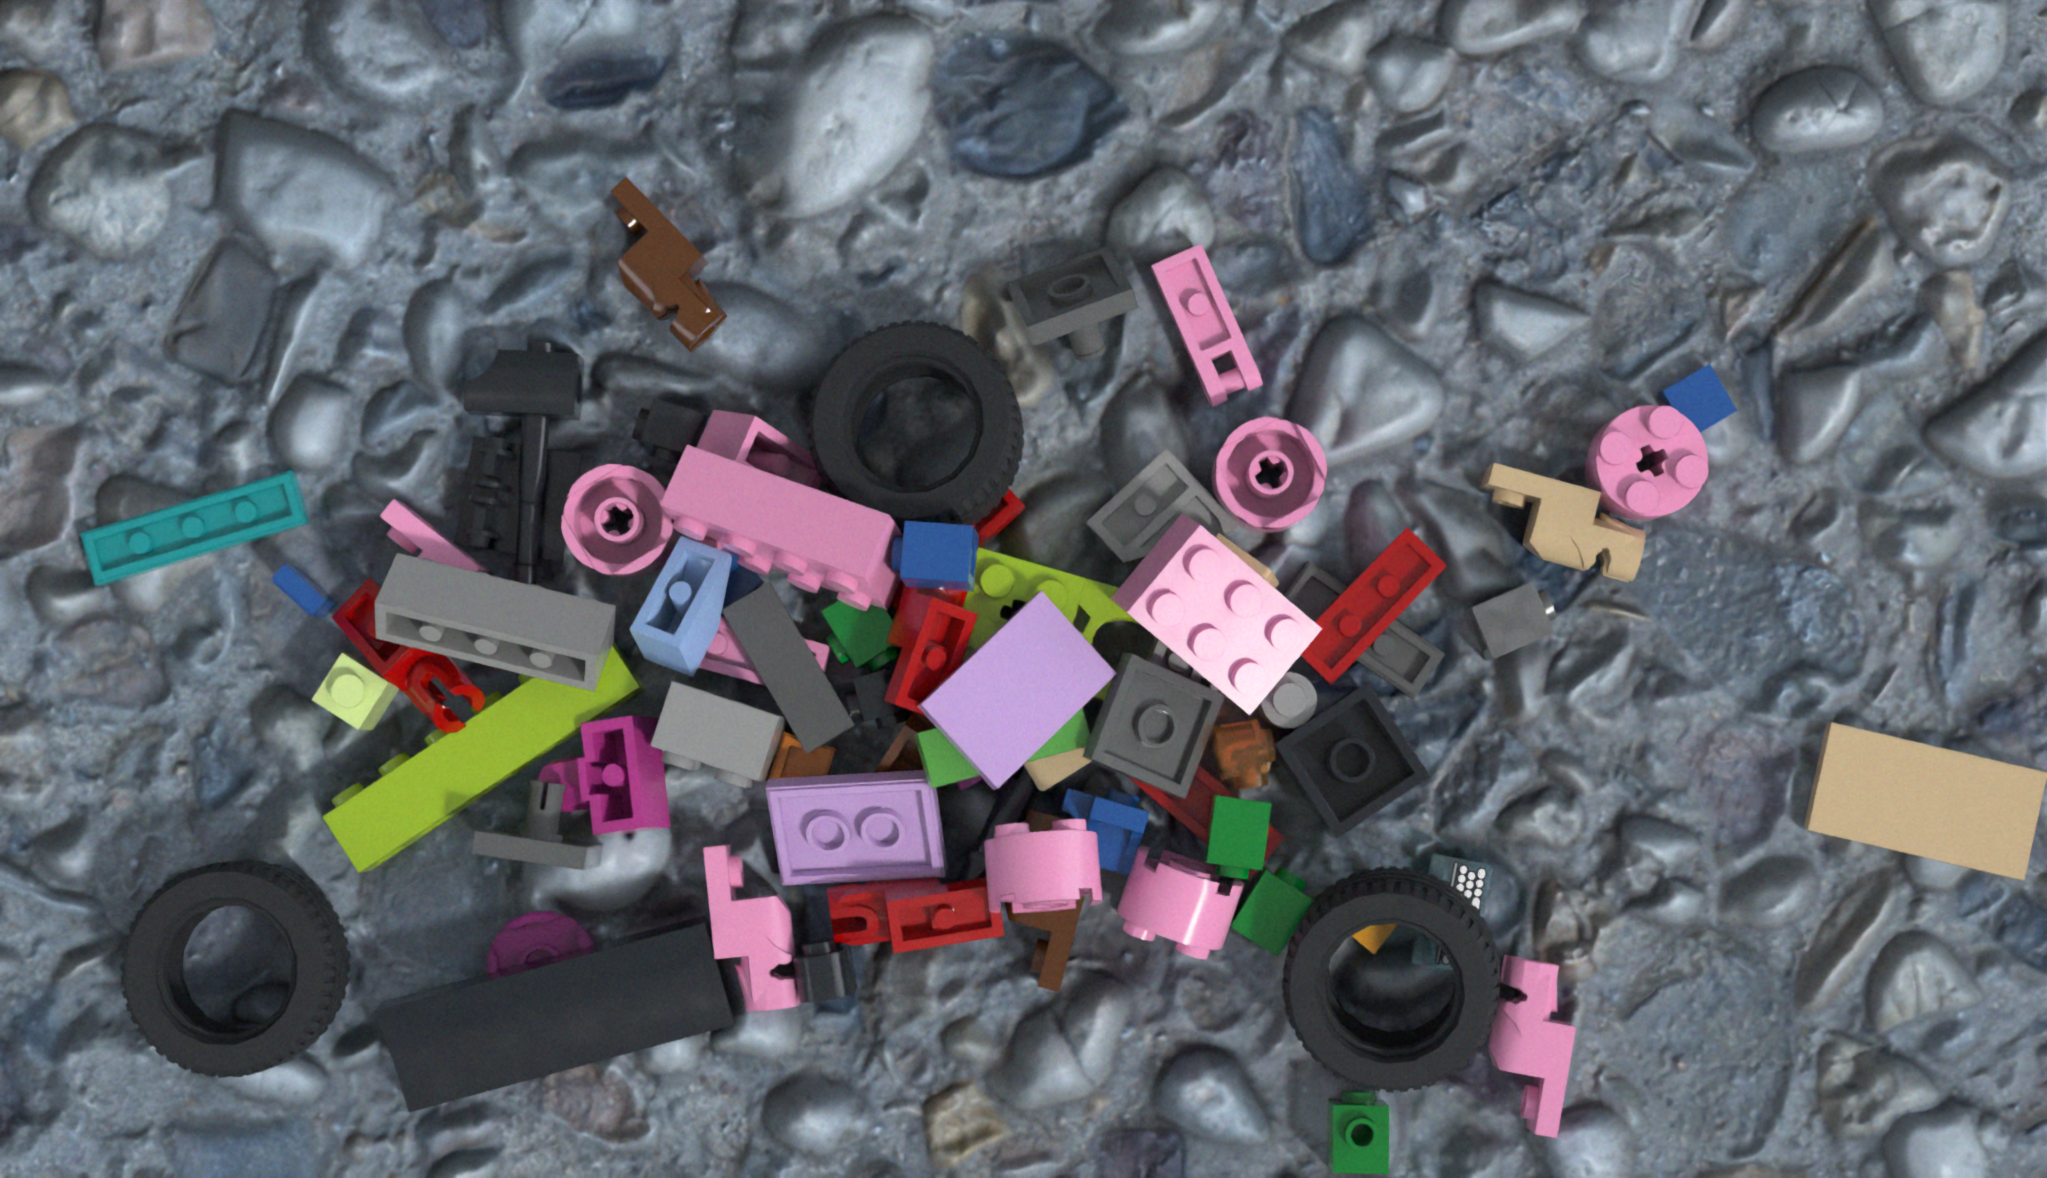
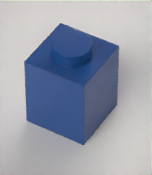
M905 521L903 537H894L892 570L900 571V579L906 587L974 592L979 536L973 525Z

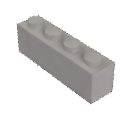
M397 553L375 600L376 639L595 692L614 642L616 606L602 603L592 598H582L545 589L534 584L528 585L491 576L481 571H470L437 563L427 558H417Z

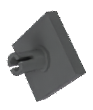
M1109 246L1006 283L1012 302L1033 346L1067 334L1074 356L1079 361L1094 359L1102 355L1106 350L1098 322L1139 308L1133 288Z
M1122 653L1115 671L1117 674L1111 681L1082 757L1174 797L1186 799L1225 695L1132 653Z
M531 780L524 829H519L518 832L497 828L474 831L472 854L579 870L600 866L603 844L563 839V835L558 834L564 790H566L567 786L565 784L549 783L548 786L547 781Z

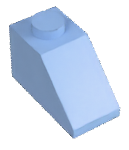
M680 536L629 629L644 659L691 677L694 676L719 628L732 563L730 553Z

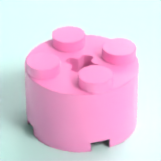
M1657 405L1632 408L1604 424L1591 441L1584 470L1588 488L1601 492L1599 504L1605 510L1637 521L1657 519L1687 505L1700 491L1709 472L1706 445L1696 426L1675 408ZM1650 455L1655 465L1650 470L1640 472L1637 469L1636 462Z
M1257 418L1239 426L1221 446L1213 463L1211 475L1212 489L1216 501L1240 527L1249 532H1279L1296 525L1315 508L1324 491L1327 463L1320 444L1307 429L1279 418ZM1264 462L1268 469L1275 467L1280 469L1282 475L1275 481L1276 489H1272L1268 483L1260 485L1255 477L1261 471L1260 463Z
M606 464L588 471L572 485L564 506L561 529L568 548L582 564L612 578L633 579L655 571L666 562L680 538V532L672 527L674 521L660 506L667 488L651 474L629 465ZM619 509L627 515L633 514V518L628 522L630 530L625 534L617 530H610V527L616 523L614 513Z
M1085 819L1054 821L1050 831L1030 832L1029 824L1027 823L995 826L994 838L984 842L990 912L1000 913L1001 902H1012L1013 913L1076 908V900L1080 899V896L1089 895L1090 906L1103 902L1097 833L1087 831Z
M1138 847L1117 908V913L1125 919L1122 930L1129 935L1147 941H1154L1156 934L1177 941L1176 950L1203 960L1208 959L1210 950L1222 949L1244 883L1240 879L1234 878L1231 886L1219 880V875H1215V866L1164 849L1160 860L1149 858L1147 855L1150 847Z

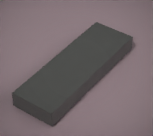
M1308 560L1283 596L1315 622L1348 587ZM1394 620L1355 661L1413 700L1445 653L1397 620Z
M770 582L722 610L807 754L855 726L851 716Z

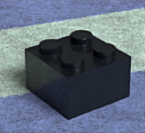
M1368 682L1358 685L1313 715L1305 724L1293 728L1269 744L1329 836L1333 838L1340 837L1431 777Z

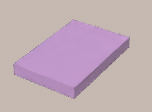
M1041 590L1030 598L917 707L986 783L995 790L1009 779L1117 673Z
M924 770L772 778L768 780L766 794L782 886L946 877L948 865L936 788L929 790Z

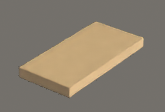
M1826 722L1803 830L2025 881L2047 772L1842 724Z

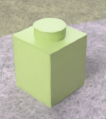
M341 653L313 696L312 701L358 730H373L399 688L383 678L372 664L355 654Z

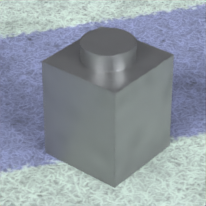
M1533 581L1463 610L1485 661L1495 659L1555 633L1550 622L1556 619L1553 604L1544 589L1536 591Z

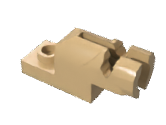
M1492 463L1485 468L1480 489L1493 492V502L1518 509H1524L1526 502L1533 503L1522 544L1532 554L1546 561L1585 571L1594 565L1596 555L1599 553L1601 560L1600 572L1603 576L1624 582H1632L1634 580L1644 551L1646 532L1628 526L1603 513H1600L1599 518L1595 517L1601 492L1497 463Z

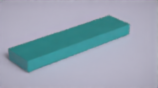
M290 470L81 532L80 534L95 586H104L311 524L297 473Z

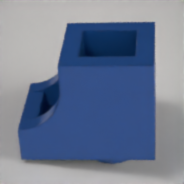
M1067 788L1061 810L1068 812L1075 819H1085L1087 831L1097 833L1100 868L1129 876L1149 816L1148 811L1137 808L1140 797L1108 788L1104 799Z

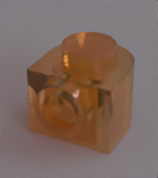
M1257 719L1213 726V740L1221 783L1234 781L1235 791L1267 786V762L1276 761L1271 729H1260Z

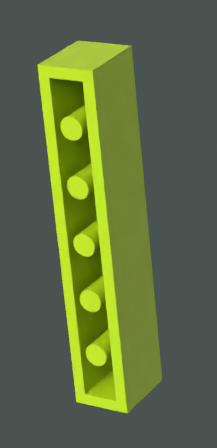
M614 640L595 692L520 674L517 679L521 686L504 697L500 691L485 697V703L480 712L471 707L475 716L466 721L465 724L467 726L457 733H445L438 728L424 739L429 747L414 757L410 758L408 753L404 752L381 766L378 771L382 778L364 789L361 783H357L334 797L331 801L336 808L322 818L358 873L373 870L580 733V723L598 721L645 690V685L616 641Z

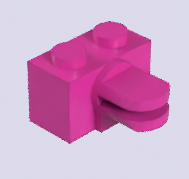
M631 715L580 723L584 755L551 761L540 772L538 780L547 781L548 786L549 783L567 785L566 790H564L561 812L590 809L593 835H622L671 827L664 764L661 761L662 750L650 746L658 724V718Z

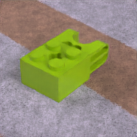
M978 547L974 592L968 591L962 607L977 613L978 616L962 661H965L1007 621L1001 618V613L1005 607L1012 610L1013 603L1025 604L1041 590L1091 646L1096 631L1106 623L1119 620L1140 623L1111 600V597L1119 589L1118 587ZM1112 679L1092 698L1104 701Z

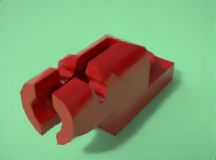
M369 577L331 618L378 673L403 691L418 710L427 715L436 727L445 733H457L467 725L451 708L443 704L447 697L431 679L437 678L455 696L462 695L478 712H480L485 703L483 691L450 656L376 639L375 600L382 586Z
M904 584L901 601L886 643L902 648L884 698L885 702L924 715L917 706L961 665L978 616L977 613L962 608L968 591L906 587Z
M938 877L869 881L864 885L852 883L826 888L835 944L863 945L891 940L894 954L1004 936L1001 909L1000 913L989 911L987 878L940 885Z

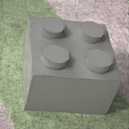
M672 681L650 746L664 750L661 758L663 762L691 771L693 769L699 771L701 763L717 768L715 779L743 788H752L754 780L768 781L787 720L784 716Z

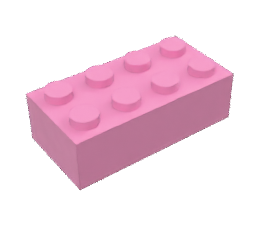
M686 445L660 503V506L674 521L672 527L675 530L688 536L691 540L739 557L737 560L738 564L758 574L768 575L770 569L787 574L786 580L803 590L817 593L819 587H823L837 592L838 600L859 610L867 611L870 604L885 610L889 609L901 581L900 571L892 570L893 541L895 536L903 537L902 532L890 515Z

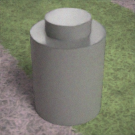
M1286 672L1257 706L1258 713L1267 724L1275 728L1288 729L1299 727L1305 724L1316 710L1317 695L1315 688L1304 676L1293 672Z

